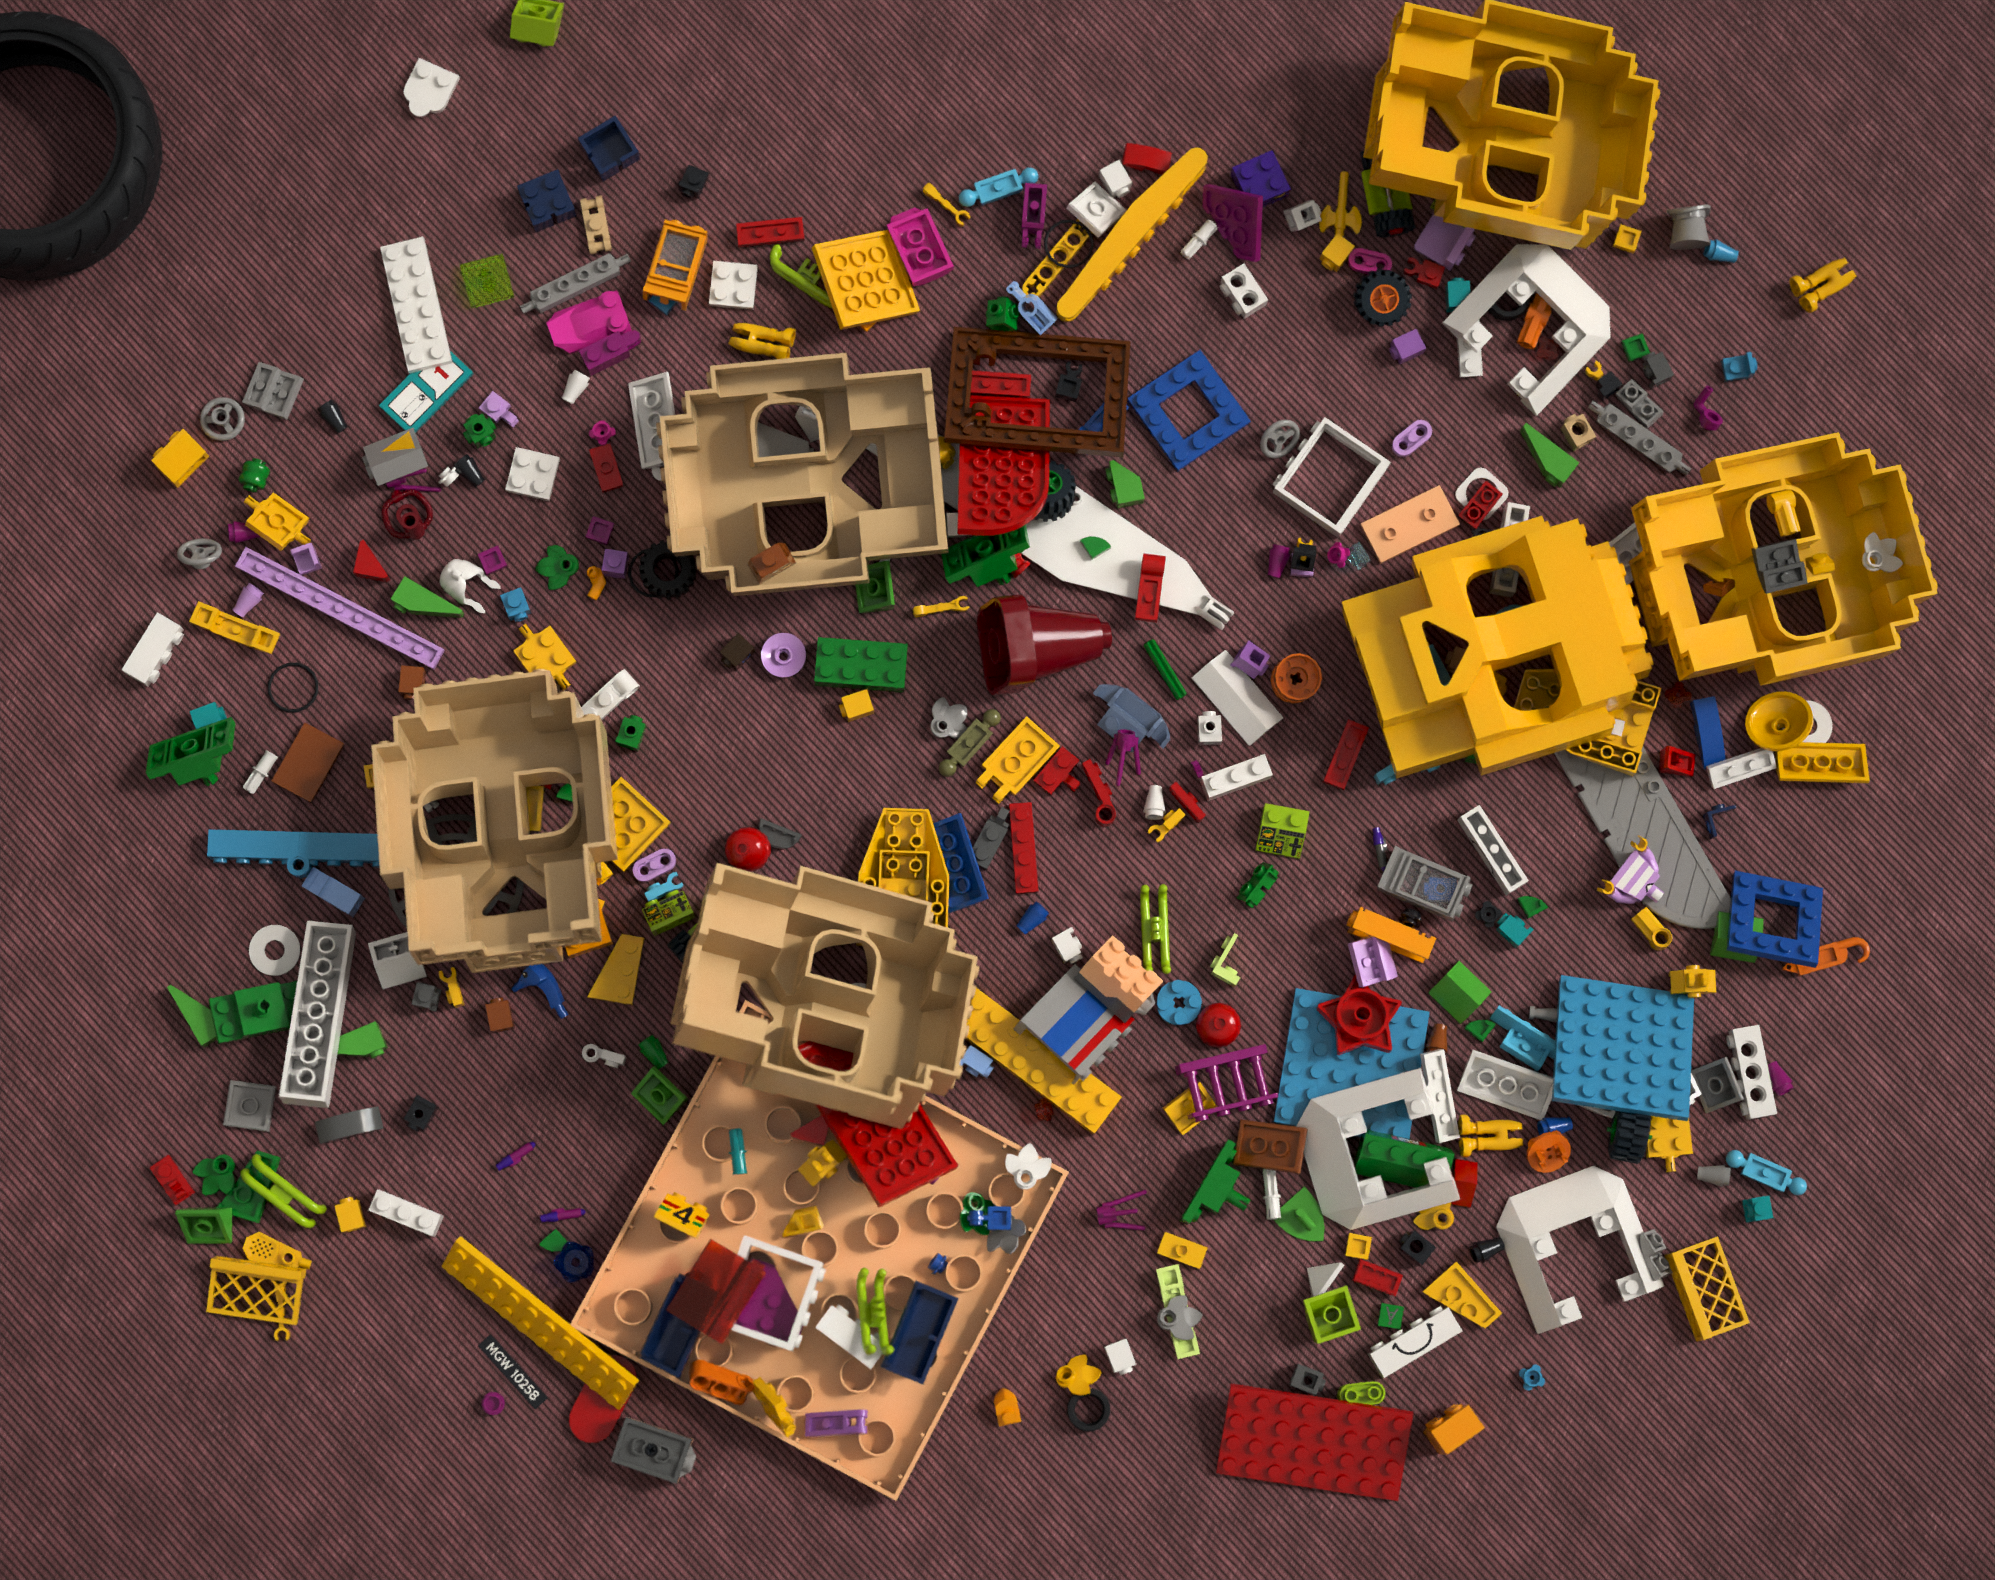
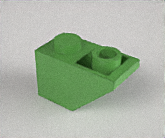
M1109 461V468H1105L1107 481H1112L1113 489L1110 490L1112 503L1116 502L1117 509L1143 504L1145 498L1140 477L1116 461Z

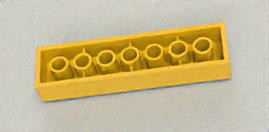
M976 988L975 995L970 1000V1005L973 1006L970 1018L967 1019L966 1025L969 1026V1032L966 1040L1094 1135L1122 1097L1092 1074L1084 1081L1079 1079L1073 1085L1071 1082L1075 1079L1076 1074L1029 1030L1026 1029L1019 1035L1014 1030V1027L1020 1020Z

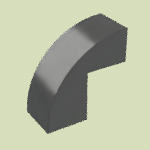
M378 1106L332 1116L315 1122L320 1144L337 1142L354 1135L372 1133L384 1129Z

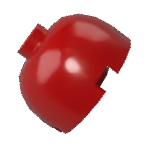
M742 827L732 832L725 844V856L728 862L734 868L748 872H755L761 869L771 854V844L767 836L753 827Z
M1220 1002L1210 1004L1203 1008L1197 1016V1034L1201 1041L1210 1047H1227L1240 1034V1017L1236 1010L1228 1004Z

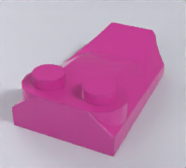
M914 207L891 217L887 228L913 286L924 285L934 281L954 269L928 208L920 210Z
M617 290L606 291L599 297L557 311L546 322L554 346L564 349L569 355L579 352V350L617 331L621 335L632 331Z

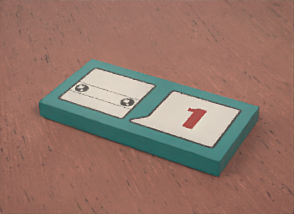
M451 351L453 363L410 373L379 405L403 430L414 428L416 433L474 375Z

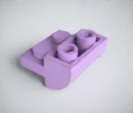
M1373 936L1363 937L1360 940L1348 943L1359 987L1387 981L1398 976L1389 943Z

